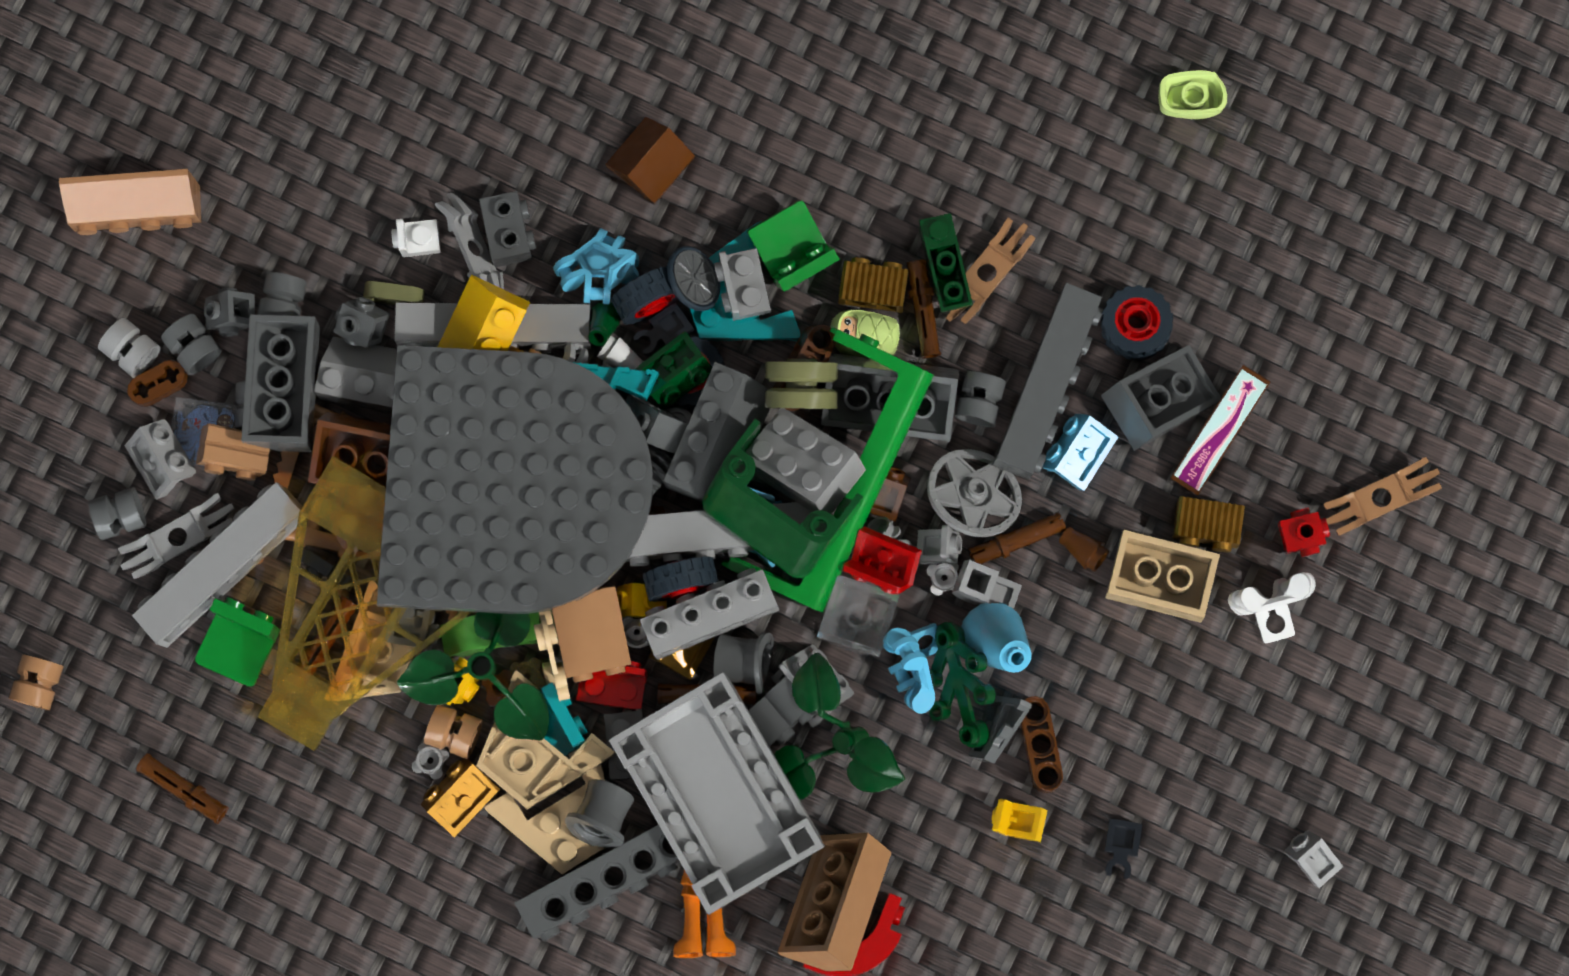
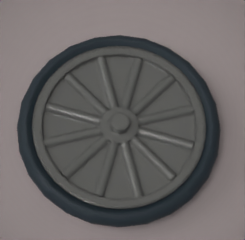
M683 246L674 250L667 264L668 280L674 294L685 306L695 311L711 309L719 299L721 286L717 280L714 264L707 255L694 247Z

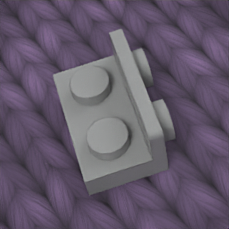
M757 248L726 255L725 251L719 252L720 262L714 263L718 282L724 281L727 293L721 294L725 313L731 312L733 321L771 313Z
M165 419L139 427L124 445L156 500L167 496L179 481L192 477L196 473L191 461Z

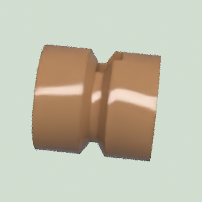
M22 654L17 669L20 679L13 682L8 699L50 711L55 696L52 686L59 683L64 666Z
M437 705L427 726L424 744L440 750L449 747L451 754L468 760L478 741L483 720L466 713L460 717L455 709L444 705Z

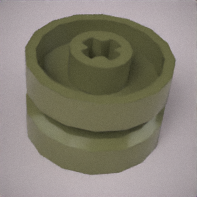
M787 359L786 362H765V378L771 382H786V388H769L765 391V408L837 409V392L833 389H817V382L833 383L838 379V363L817 362V359Z

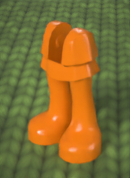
M684 870L681 884L683 885L681 896L684 898V930L682 938L674 944L673 957L698 958L703 956L700 900ZM722 908L710 915L707 914L706 955L709 957H731L736 955L735 943L725 935Z

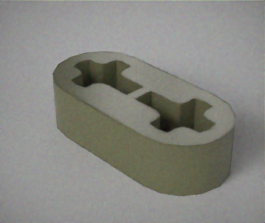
M366 281L363 297L372 300L374 303L396 306V303H423L425 290L418 287L378 281Z

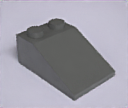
M1190 345L1120 380L1101 395L1134 451L1209 409L1221 400V396Z

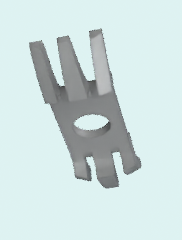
M446 194L454 207L443 201L435 203V206L446 216L448 231L454 232L469 268L467 276L470 278L472 274L504 289L503 272L497 271L492 262L477 224V212L455 194ZM468 241H472L478 246L480 250L479 256L474 255L469 250Z
M216 493L203 504L191 509L190 512L151 534L144 535L137 541L119 547L120 554H125L147 546L146 550L121 564L122 570L139 566L154 559L153 562L131 573L134 579L142 577L211 538L218 530L226 529L233 522L232 518L227 519L210 530L208 527H212L226 517L234 509L232 503L212 514L202 517L201 514L207 513L221 500L219 494ZM175 528H182L186 531L187 539L181 546H173L169 542V534Z

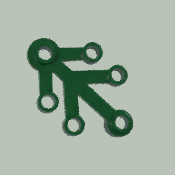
M943 622L936 629L935 642L938 650L932 667L929 669L931 680L933 678V688H938L942 685V673L947 661L950 670L940 698L934 702V705L929 710V714L935 721L948 719L951 715V704L956 693L963 726L959 730L960 741L970 748L984 746L989 740V729L985 722L975 720L968 689L973 692V698L978 705H987L994 702L996 697L994 688L990 684H984L972 674L985 671L987 668V658L984 653L976 652L965 643V633L961 626L953 622ZM960 656L965 659L967 669L962 666Z

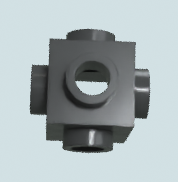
M222 288L218 290V294L206 297L204 307L206 329L219 331L220 336L239 335L240 330L249 328L250 315H255L254 294L238 292L234 288Z
M357 297L342 303L335 314L336 325L333 333L344 337L343 340L350 345L368 348L381 343L390 313L374 306L375 303L370 299Z

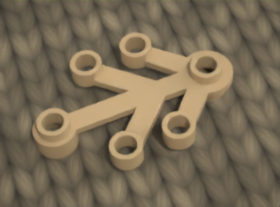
M551 610L539 612L541 623L535 624L534 630L539 651L548 650L550 661L542 663L546 684L554 683L559 701L570 699L562 662L556 663L552 645L558 644Z

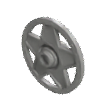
M972 449L955 450L942 456L929 473L927 493L934 511L947 525L963 534L975 537H989L1000 534L1014 523L1020 513L1022 494L1019 483L1014 474L993 466L994 456ZM963 458L976 459L988 463V465L975 470ZM945 465L951 482L935 488L937 473ZM1003 477H1005L1012 490L1013 501L998 490ZM943 506L958 508L961 512L963 523L952 517ZM988 514L1007 518L999 525L983 528Z

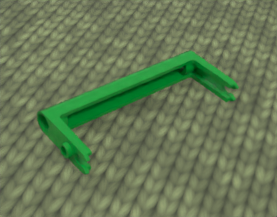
M833 327L830 332L835 334L832 340L897 372L898 377L861 454L860 460L866 471L839 503L833 516L838 519L857 493L863 496L861 507L814 570L808 576L803 577L800 585L763 569L772 590L819 612L824 611L843 571V564L847 562L854 548L858 530L863 528L934 377V374L877 348L879 341L865 334H861L858 339ZM730 557V560L726 559L721 563L722 566L738 574L751 568H755L756 572L762 570V568L738 557Z

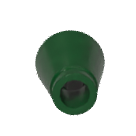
M599 302L591 309L588 339L593 345H605L621 323V318L612 302L609 304Z

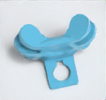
M600 228L594 238L573 254L558 260L553 270L556 276L562 279L560 285L563 291H573L584 282L583 303H590V300H601L602 304H609L610 293L613 288L620 283L627 285L639 277V272L636 269L639 265V255L633 250L623 249L625 244L624 237L618 235L616 239L607 236V230ZM577 265L580 266L581 269L573 271ZM592 277L604 278L603 288L591 287Z
M935 623L912 632L903 628L891 629L882 642L886 651L901 655V662L888 669L891 675L895 674L899 684L896 686L898 692L908 690L904 697L905 704L920 714L929 711L935 702V692L926 658L935 654L938 650L935 642V633L938 626ZM925 635H931L933 639L930 646L925 649H919L918 640ZM907 671H911L913 678L910 679Z

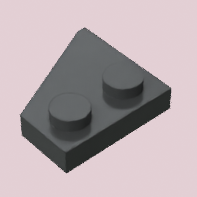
M996 696L993 703L987 704L981 720L988 726L989 740L984 746L971 748L968 756L978 761L995 763L1029 712L1032 704L1022 699Z

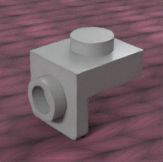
M942 525V529L918 530L917 548L922 550L919 564H958V554L962 551V538L959 531L951 528L949 525Z

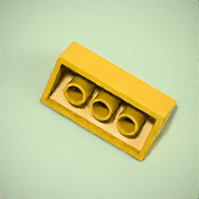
M471 274L438 347L508 351L530 302Z

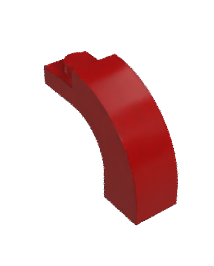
M889 893L875 930L860 944L852 971H824L804 964L803 968L824 976H856L880 965L894 951L902 936L901 933L890 929L892 924L899 926L906 907L900 905L902 898Z

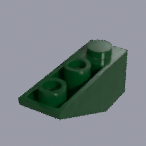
M951 213L919 220V233L941 313L973 306Z

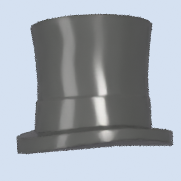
M762 632L758 639H746L721 634L718 638L714 654V677L725 672L731 682L755 685L757 694H763L773 654V635L769 632Z
M598 779L589 780L581 806L577 813L567 814L565 824L569 831L584 843L604 848L621 846L624 842V836L619 832L623 820L634 802V798L629 792L613 783Z

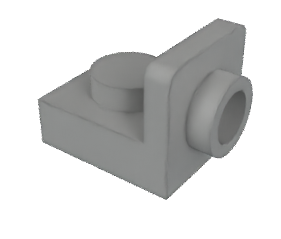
M1309 830L1294 837L1290 846L1284 850L1285 854L1298 864L1311 883L1317 888L1323 886L1343 868V865L1323 839Z

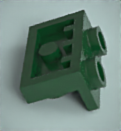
M684 331L633 370L646 371V369L658 371L659 376L650 395L662 409H666L671 404L679 401L682 396L694 387L703 383L709 377L713 367L688 333Z

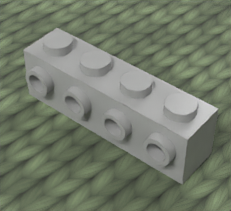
M755 568L745 570L737 575L738 580L728 584L724 580L709 585L706 588L707 592L695 597L694 593H690L676 599L677 605L664 609V606H658L645 612L646 617L640 619L655 658L657 660L779 611L763 569L757 572Z

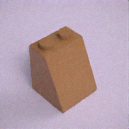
M613 584L599 587L578 601H572L563 606L553 608L552 614L566 678L573 677L574 682H581L593 679V672L605 670L606 676L626 672L625 666L631 665L616 588Z

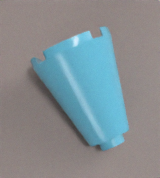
M1000 602L984 603L968 613L961 626L965 633V643L976 652L985 654L988 667L1015 673L1022 671L1028 666L1031 660L1030 646L1022 619L1013 608Z

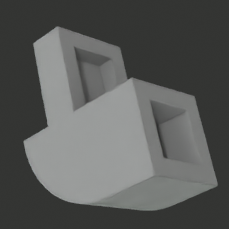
M967 560L963 561L952 594L972 605L1000 602L1014 609L1022 585L998 576L999 571Z

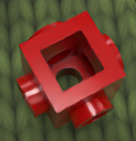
M1309 508L1290 512V519L1278 522L1285 555L1299 551L1301 557L1320 553L1319 547L1326 544V537H1330L1326 518L1320 519L1319 513H1310ZM1301 528L1309 530L1310 536L1308 538L1301 535Z

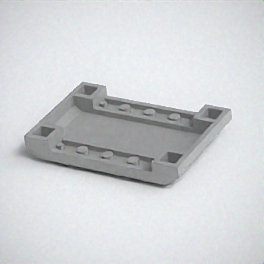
M722 672L609 739L622 765L630 773L693 884L691 885L708 915L825 847L816 827L725 672Z

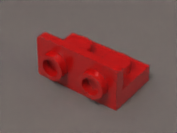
M631 661V665L625 666L626 672L606 676L605 670L593 672V679L579 682L576 701L634 711L635 709H642L648 672L646 669H641V663Z

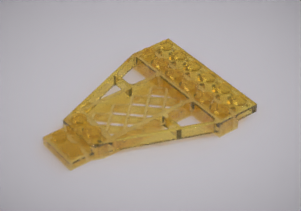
M332 456L299 512L271 689L273 691L258 715L260 719L313 751L317 749L334 720L473 613L459 611L454 618L424 641L400 627L399 621L407 608H395L391 614L389 607H383L387 622L370 626L365 607L376 605L377 600L364 603L360 585L372 581H377L378 585V561H380L386 487L335 456ZM308 520H312L347 543L344 554L327 581L300 567ZM359 549L367 553V555L354 558ZM371 558L375 577L359 581L354 562ZM349 567L353 582L337 586ZM301 574L319 585L321 592L292 641H289L298 577ZM354 586L358 605L342 609L337 590ZM333 596L336 611L321 614L330 597ZM360 609L364 628L347 631L343 613ZM337 615L342 633L325 637L321 619ZM316 623L319 639L304 643ZM384 627L374 643L371 630ZM365 631L370 650L353 654L349 635ZM393 631L416 644L414 649L365 686L362 685ZM343 637L347 656L331 660L326 641ZM321 643L325 662L309 666L304 647ZM298 652L302 665L294 660ZM367 655L357 671L354 658ZM349 660L353 679L336 682L332 664ZM326 665L330 681L310 669ZM351 683L347 691H344L343 689L338 687L341 685Z

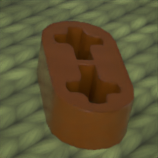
M168 360L132 379L128 385L127 392L135 404L141 407H148L181 390L187 383L188 375L179 362ZM169 369L180 372L176 375L177 381L175 383H172L170 380L160 383L161 380L168 377L167 371ZM144 384L146 387L156 384V386L147 391L149 395L147 398H143L140 395L136 396L140 392L138 386Z

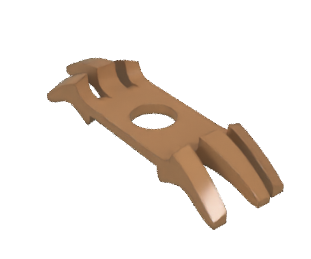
M1008 217L997 235L989 242L988 247L965 273L971 298L975 303L962 317V323H968L976 315L994 289L1013 266L1023 258L1036 238L1030 235L1014 255L1012 254L1028 228L1026 224L1023 223L1014 235L1001 246L1000 244L1013 223V220ZM986 264L992 265L997 272L996 277L988 282L982 281L977 275L978 269ZM967 307L951 310L946 320L951 322Z
M1424 457L1386 478L1343 497L1324 503L1325 510L1345 505L1348 502L1351 505L1327 518L1328 526L1350 519L1356 515L1357 520L1336 530V533L1340 536L1375 518L1442 489L1440 483L1416 493L1413 492V489L1439 475L1438 468L1407 480L1406 476L1429 462L1427 457ZM1382 488L1389 492L1391 500L1387 506L1379 507L1373 503L1372 493L1376 489Z

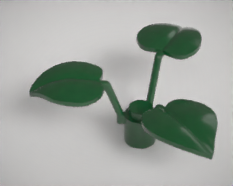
M477 612L474 619L475 633L480 638L491 640L484 652L475 653L469 658L467 667L454 672V662L450 656L439 650H428L416 656L397 680L399 688L412 699L428 705H442L450 702L458 693V685L454 678L470 673L471 676L478 680L484 681L489 679L506 696V698L496 704L494 710L495 723L502 733L515 739L538 741L543 740L547 734L549 710L543 694L534 686L526 683L519 684L510 693L494 676L496 663L490 656L497 642L504 647H513L524 641L530 630L529 614Z
M820 653L812 654L797 671L793 679V698L803 711L808 713L818 711V715L821 718L839 726L841 729L834 734L832 748L810 755L805 759L802 750L796 745L784 746L775 752L774 756L799 800L807 798L814 790L816 782L815 772L808 764L834 753L849 754L853 759L847 767V776L850 782L861 791L881 792L902 783L905 780V776L898 767L890 747L882 739L873 736L869 737L868 732L863 727H850L848 721L843 722L825 712L838 707L841 699L840 685L828 661Z

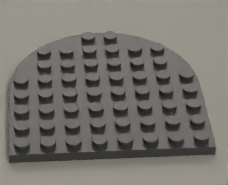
M397 345L377 606L530 614L553 610L555 607L563 606L572 601H578L606 583L632 554L646 526L653 494V471L647 441L638 420L623 398L607 382L593 372L576 363L547 354Z

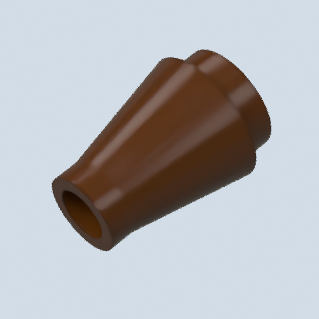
M1068 527L1059 539V543L1072 554L1085 570L1089 568L1092 571H1096L1109 554V550L1104 547L1105 543L1080 533L1071 527Z

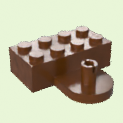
M326 412L317 420L308 483L339 489L334 530L340 545L348 553L359 558L372 559L380 557L391 425Z

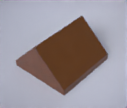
M645 117L605 166L655 205L692 162L695 155L669 127Z

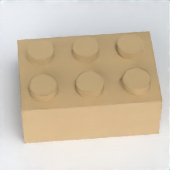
M1123 530L1105 598L1201 623L1205 618L1220 554Z

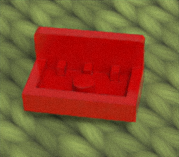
M864 526L858 530L852 558L843 564L842 570L852 574V578L857 581L871 582L880 586L882 591L889 594H900L913 586L922 550Z

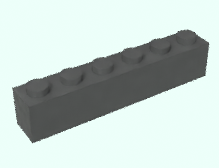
M1065 283L993 466L1027 480L1031 478L1034 472L1040 473L1046 459V455L1041 454L1045 442L1052 443L1058 428L1057 425L1053 424L1057 413L1063 414L1069 400V396L1064 395L1068 383L1075 384L1081 367L1076 365L1080 354L1086 355L1092 338L1087 336L1091 325L1097 327L1102 316L1103 308L1098 307L1102 299L1101 296Z

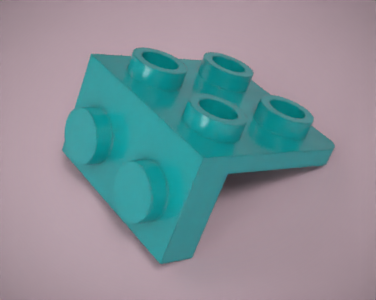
M552 682L541 688L549 710V726L544 739L566 756L585 742L583 735L588 733L579 715L574 718L572 717L567 707L572 704L571 700L559 701L556 686Z

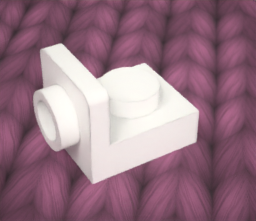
M396 219L397 229H392L391 231L394 248H399L402 257L441 253L437 219L407 223L403 219Z

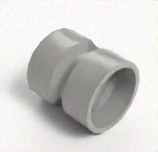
M121 318L105 332L98 344V349L112 361L119 360L118 366L132 378H135L144 373L153 364L160 352V346L147 335L139 336L140 330L128 319Z

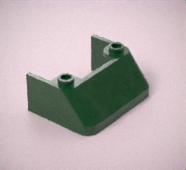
M754 419L724 459L704 493L703 509L710 518L788 575L795 578H803L814 570L861 507L863 496L857 493L838 519L826 511L816 510L808 514L801 525L747 486L755 475L756 466L753 458L746 453V450L760 434L761 422Z

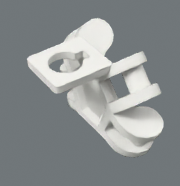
M1302 572L1290 576L1289 580L1285 578L1277 579L1273 584L1271 598L1262 595L1255 587L1236 590L1229 595L1228 604L1238 615L1255 613L1264 643L1289 638L1295 635V630L1288 604L1310 597L1316 586L1315 578L1311 573ZM1274 609L1276 615L1281 616L1285 623L1284 629L1278 634L1271 633L1266 627V621L1269 617L1268 611Z

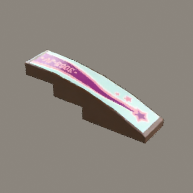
M1243 364L1172 474L1171 479L1194 494L1199 495L1271 381Z

